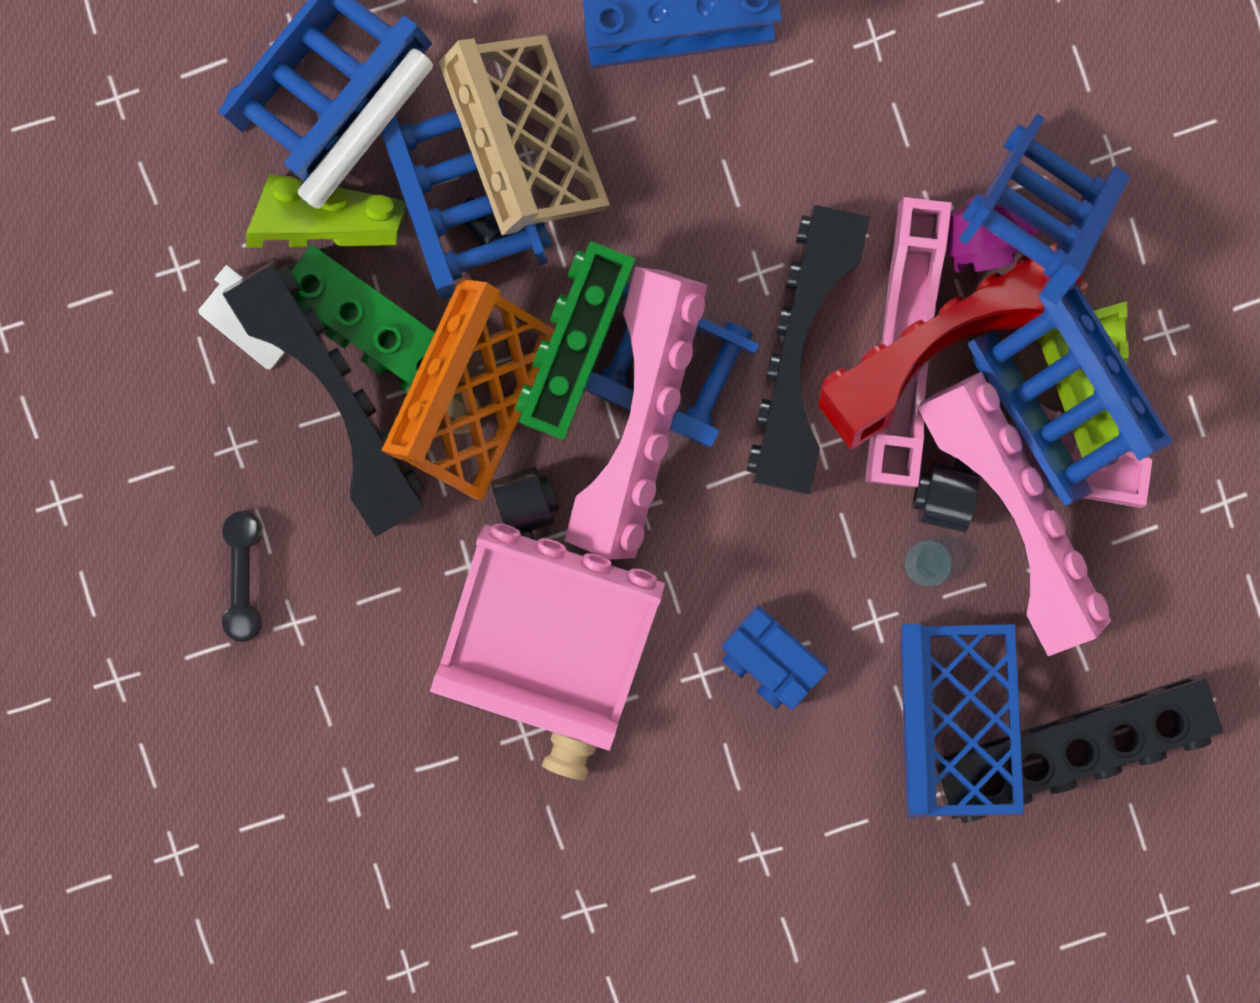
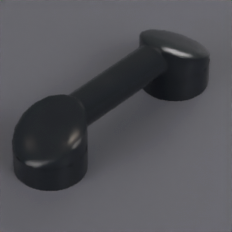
M238 511L231 514L225 520L222 528L223 538L231 546V607L222 616L221 624L226 635L238 642L252 640L260 633L262 628L261 614L255 607L250 605V547L257 544L261 539L263 526L258 516L248 511Z

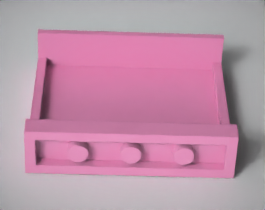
M484 524L477 538L475 554L443 657L435 674L430 692L610 751L655 613L662 598L665 583L657 581V577L654 574L642 569L633 568L627 571L612 566L608 559L597 554L588 553L581 556L566 551V547L557 541L544 538L536 541L521 536L519 530L509 525L494 524L490 526Z

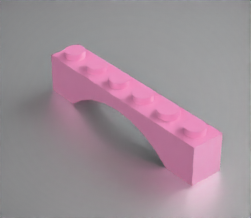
M904 197L898 204L881 342L886 347L899 340L901 333L914 322L923 320L926 323L934 318L947 247L952 205L950 202ZM928 362L923 365L906 386L896 405L890 426L870 438L865 482L918 487L924 442V419L917 407L925 401Z
M635 267L623 313L631 336L635 362L634 394L630 417L621 442L608 465L592 484L576 496L565 542L603 556L606 559L636 558L637 551L644 539L643 528L649 505L656 494L655 483L661 460L668 449L667 437L671 422L680 404V388L685 369L692 358V343L698 321L704 313V298L708 285L664 270Z
M982 372L934 393L917 408L938 448L961 460L982 476L1001 497L1015 519L1025 544L1030 567V598L1027 617L1047 655L1050 656L1096 639L1111 622L1107 602L1100 593L1096 592L1087 575V565L1084 558L1078 551L1074 550L1065 533L1066 527L1061 514L1052 508L1043 491L1044 484L1039 472L1030 466L1022 451L1021 438L1017 430L1008 424L1000 408V399L997 391L990 383L986 382Z

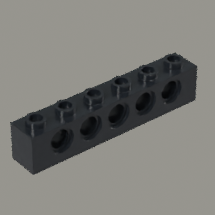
M1194 675L1020 731L1022 761L1026 756L1033 753L1040 754L1043 761L1042 769L1036 776L1024 777L1022 774L1024 805L1033 801L1032 794L1049 789L1051 794L1066 792L1078 786L1077 779L1093 774L1096 780L1109 778L1123 772L1121 765L1139 760L1140 765H1148L1166 759L1167 750L1183 746L1185 751H1191L1210 745L1212 743L1210 737L1223 733V729L1206 678ZM1171 710L1175 715V726L1171 732L1161 735L1156 728V720L1163 711ZM1127 724L1131 730V740L1124 748L1115 749L1111 742L1112 732L1119 725ZM1004 736L979 744V746L996 762H999L1010 750V738ZM1083 739L1087 745L1086 756L1078 763H1070L1066 756L1068 745L1073 740ZM972 748L954 766L974 787L976 786L978 774L983 769L993 768ZM961 751L951 753L942 757L947 762L951 763V761ZM1011 758L1002 765L1010 775ZM935 760L937 777L945 768ZM950 773L937 784L944 805H958L969 793ZM999 773L998 783L994 789L987 792L980 791L993 805L1013 804L1012 785ZM973 796L965 805L983 804ZM986 816L950 817L952 819L960 817L962 823H968L982 819Z

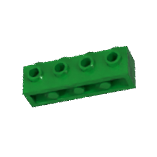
M590 241L586 253L580 250L577 251L568 273V277L575 279L568 297L560 294L550 322L557 324L550 342L542 339L532 366L539 368L533 387L525 384L518 398L515 411L522 413L519 423L566 441L635 267V258Z
M311 244L292 270V274L301 287V291L295 295L304 310L310 307L314 308L321 321L327 325L325 327L327 331L323 334L345 349L351 342L364 351L365 354L360 361L381 376H384L389 369L402 378L403 381L398 388L407 394L435 332Z

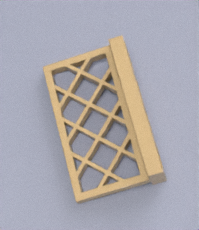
M547 35L477 45L474 38L457 41L438 63L501 234L516 233L526 225L600 212L609 207L608 198ZM536 51L542 67L539 75L518 61L523 52ZM490 57L506 68L500 81L486 72L482 58ZM512 73L533 86L528 99L506 86ZM540 91L555 101L558 109L555 118L534 104ZM500 97L522 111L516 124L502 115L498 104ZM528 116L549 129L544 142L522 129ZM556 134L571 144L574 152L571 161L550 147ZM516 141H519L538 154L532 167L519 160L514 147ZM544 159L565 171L560 185L539 173ZM572 177L586 185L591 200L582 201L566 191ZM533 184L554 197L548 208L537 210L530 191Z

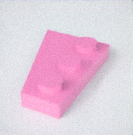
M1040 404L1050 422L1063 414L1060 411L1055 412ZM1013 421L1012 426L1017 430L1021 438L1022 451L1030 466L1039 472L1043 480V491L1052 493L1048 487L1044 471ZM1070 431L1060 438L1074 462L1080 460L1082 457L1073 432ZM1127 452L1085 478L1093 492L1084 497V499L1137 508L1145 507L1147 505L1152 459L1147 457L1138 461L1134 453Z

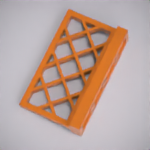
M460 279L381 451L394 458L405 460L466 495L482 501L520 418L521 413L515 411L520 393L525 384L533 387L539 368L532 366L540 343L542 339L550 342L555 329L500 296V290L489 283ZM493 307H496L501 311L505 329L489 335L486 322ZM531 329L538 333L539 337L532 352L523 356L518 333ZM507 338L512 361L497 367L492 344ZM480 349L486 372L470 378L467 364L472 353ZM514 370L517 386L512 395L504 398L499 376ZM488 381L493 403L477 409L472 387ZM461 392L466 414L450 421L447 408L453 395ZM495 412L498 428L494 437L484 440L480 418ZM469 424L474 445L458 452L453 430ZM442 435L447 457L432 463L425 459V456L433 439ZM476 455L479 470L473 483L470 484L464 480L460 462ZM450 467V472L445 470V468Z

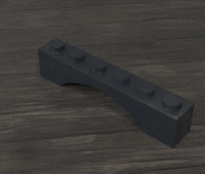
M814 205L810 216L801 215L796 243L804 244L800 262L791 261L786 282V288L794 290L790 308L781 307L776 328V334L784 336L780 354L771 353L766 380L774 381L770 400L761 399L756 426L764 427L760 445H751L746 467L747 472L754 473L752 483L806 495L811 492L820 447L809 427L802 402L800 370L803 346L811 322L824 298L842 278L860 264L870 220L869 216Z
M273 260L224 289L222 295L248 336L270 343L295 357L319 379L332 396L345 422L352 448L353 469L350 498L374 537H377L424 509L420 495L426 492V489L412 467L404 471L397 458L381 451L390 433L389 429L385 428L379 431L371 418V415L376 413L377 410L363 388L355 392L346 378V375L351 373L352 370L338 347L332 351L328 349L320 336L327 331L313 307L304 310L295 295L301 291V287L287 265L279 269Z

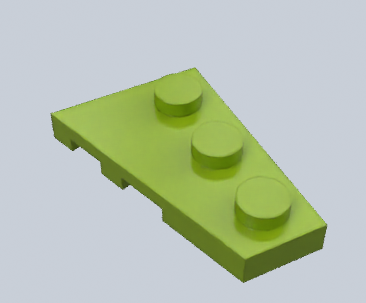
M269 174L246 233V248H263V240H288L289 247H307V240L332 239L339 246L396 245L406 216L407 205L404 200L337 187L322 207L316 209L298 194V189L304 183L302 180Z
M1126 301L1095 310L1094 312L1127 365L1129 347L1128 341H1126ZM1057 328L1052 329L1038 339L1048 366L1069 353V346ZM1081 369L1055 384L1065 412L1094 394L1093 385ZM1103 410L1072 430L1081 457H1085L1119 435V428L1108 411Z

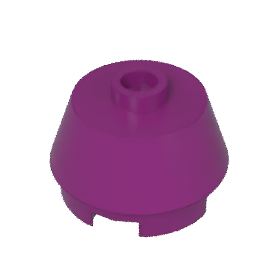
M974 197L967 199L968 205L971 203ZM996 202L993 210L1035 237L1039 230ZM968 205L950 213L946 255L952 257L955 272L960 273L964 271L968 263L974 264L975 272L1015 263L1013 257H1015V252H1018V250L983 226L979 227L967 245L958 240L968 222L961 218Z

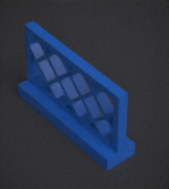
M902 624L900 643L907 819L938 816L1023 815L1024 801L1015 624L962 626ZM1005 636L1006 655L994 668L973 650L984 637ZM949 637L963 651L945 669L931 656L930 638ZM960 637L976 638L968 645ZM967 655L988 673L971 692L951 674L952 670ZM1005 664L1007 680L998 673ZM931 666L941 674L933 683ZM992 677L1007 690L1008 702L996 715L975 697ZM944 679H947L965 696L948 716L933 703L932 691ZM969 701L990 719L987 725L973 739L952 721ZM1007 710L1009 715V727L1000 720V718L1007 712ZM933 712L942 720V723L935 730ZM994 724L1010 738V750L999 762H996L977 744ZM947 725L968 744L951 763L947 762L935 750L934 738ZM971 748L993 767L975 787L954 768ZM1009 758H1011V775L1002 767ZM935 760L945 768L937 777ZM998 772L1012 785L1013 804L993 805L979 790ZM950 773L969 793L958 805L937 806L936 785ZM975 796L983 805L965 804Z

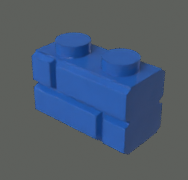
M757 604L720 644V647L727 653L721 661L741 679L749 672L762 685L756 692L776 710L784 704L792 711L829 669Z

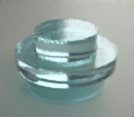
M923 540L915 543L908 550L904 565L907 575L913 582L921 586L932 587L941 584L949 576L952 568V559L949 551L941 543L933 540Z

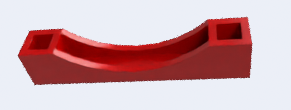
M1054 243L1049 247L1056 252L1057 248H1055L1056 244ZM1024 255L1017 261L1014 269L1004 275H1001L999 272L990 275L978 286L977 291L967 298L963 299L962 296H957L947 302L940 309L939 315L926 323L923 320H918L908 326L901 333L899 340L887 347L885 344L875 346L863 356L861 363L847 371L846 368H841L830 374L822 383L818 406L848 447L852 450L890 426L896 405L910 380L925 363L942 350L977 334L992 330L1021 328L1044 312V305L1038 294L1041 293L1048 279V276L1042 273L1044 267ZM1079 276L1076 283L1085 296L1089 286Z

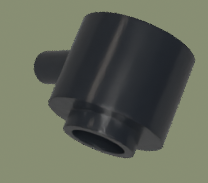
M957 458L954 467L931 463L928 473L920 472L918 487H915L912 509L919 510L918 522L966 532L971 523L977 501L980 475L973 472V469Z
M534 466L490 481L503 524L516 528L520 531L521 536L533 540L535 539L532 531L554 524L552 512L560 509L548 474L539 477Z

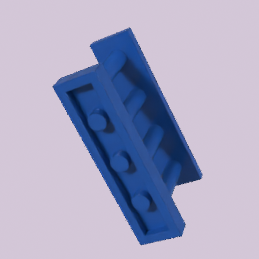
M307 0L242 82L229 91L225 98V103L218 112L242 133L253 122L290 151V156L283 164L305 182L406 54L413 48L425 54L433 43L419 26L405 15L396 25L391 27L357 0ZM340 12L380 42L377 49L364 63H360L323 34ZM310 49L314 50L350 78V82L336 99H329L293 71ZM281 85L320 115V119L306 136L301 137L264 108Z
M582 0L591 69L772 44L776 40L773 23L782 22L779 0Z
M499 99L498 104L500 110L502 112V115L506 117L501 100ZM456 110L410 125L408 121L400 124L395 114L381 133L434 286L441 300L452 297L456 288L455 280L463 277L462 272L533 248L539 266L548 263L544 248L550 247L552 244L544 222L526 225V230L456 255L454 251L445 253L440 237L448 234L447 229L494 212L487 195L440 211L438 207L430 210L425 193L433 191L431 186L478 170L472 152L427 168L423 164L415 167L410 151L418 148L416 143L462 128Z
M1037 113L1026 128L1018 124L1004 143L1003 148L1008 150L1009 153L984 196L977 193L961 216L968 224L958 240L967 245L979 227L983 226L1044 267L1042 273L1047 275L1048 279L1039 295L1057 305L1082 274L1130 175L1114 166L1104 180L1098 176L1092 179L1033 139L1045 119ZM1023 155L1082 194V202H1079L1021 163ZM1012 179L1070 218L1068 222L1070 226L1068 227L1007 186L1008 181ZM996 202L1057 242L1055 246L1057 248L1056 252L993 210Z
M1076 281L1057 305H1054L1038 294L1044 305V312L1001 341L998 334L993 332L973 339L967 344L974 355L973 360L977 369L988 378L991 385L997 391L1001 402L1044 471L1048 487L1054 495L1061 499L1064 506L1091 494L1093 491L1085 478L1127 452L1134 453L1138 461L1174 443ZM1057 328L1069 346V353L1025 381L1011 357L1052 329ZM1078 369L1083 370L1094 387V394L1050 422L1036 397ZM1103 410L1108 411L1119 428V435L1077 462H1074L1060 438Z
M627 284L623 294L626 298L628 297L630 284ZM700 318L694 338L697 331H700L723 342L694 407H688L685 414L676 410L670 430L707 448H711L719 432L718 429L711 426L714 419L710 416L740 350L753 356L759 344L750 340L753 335L751 331L737 324L727 322L726 327L723 328L704 318ZM628 326L608 369L603 367L600 375L593 372L585 391L627 411H631L634 390L625 387L629 380L625 375L634 358Z

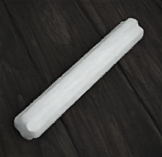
M414 48L406 54L298 189V194L303 200L316 209L322 207L430 72L433 64L427 56Z

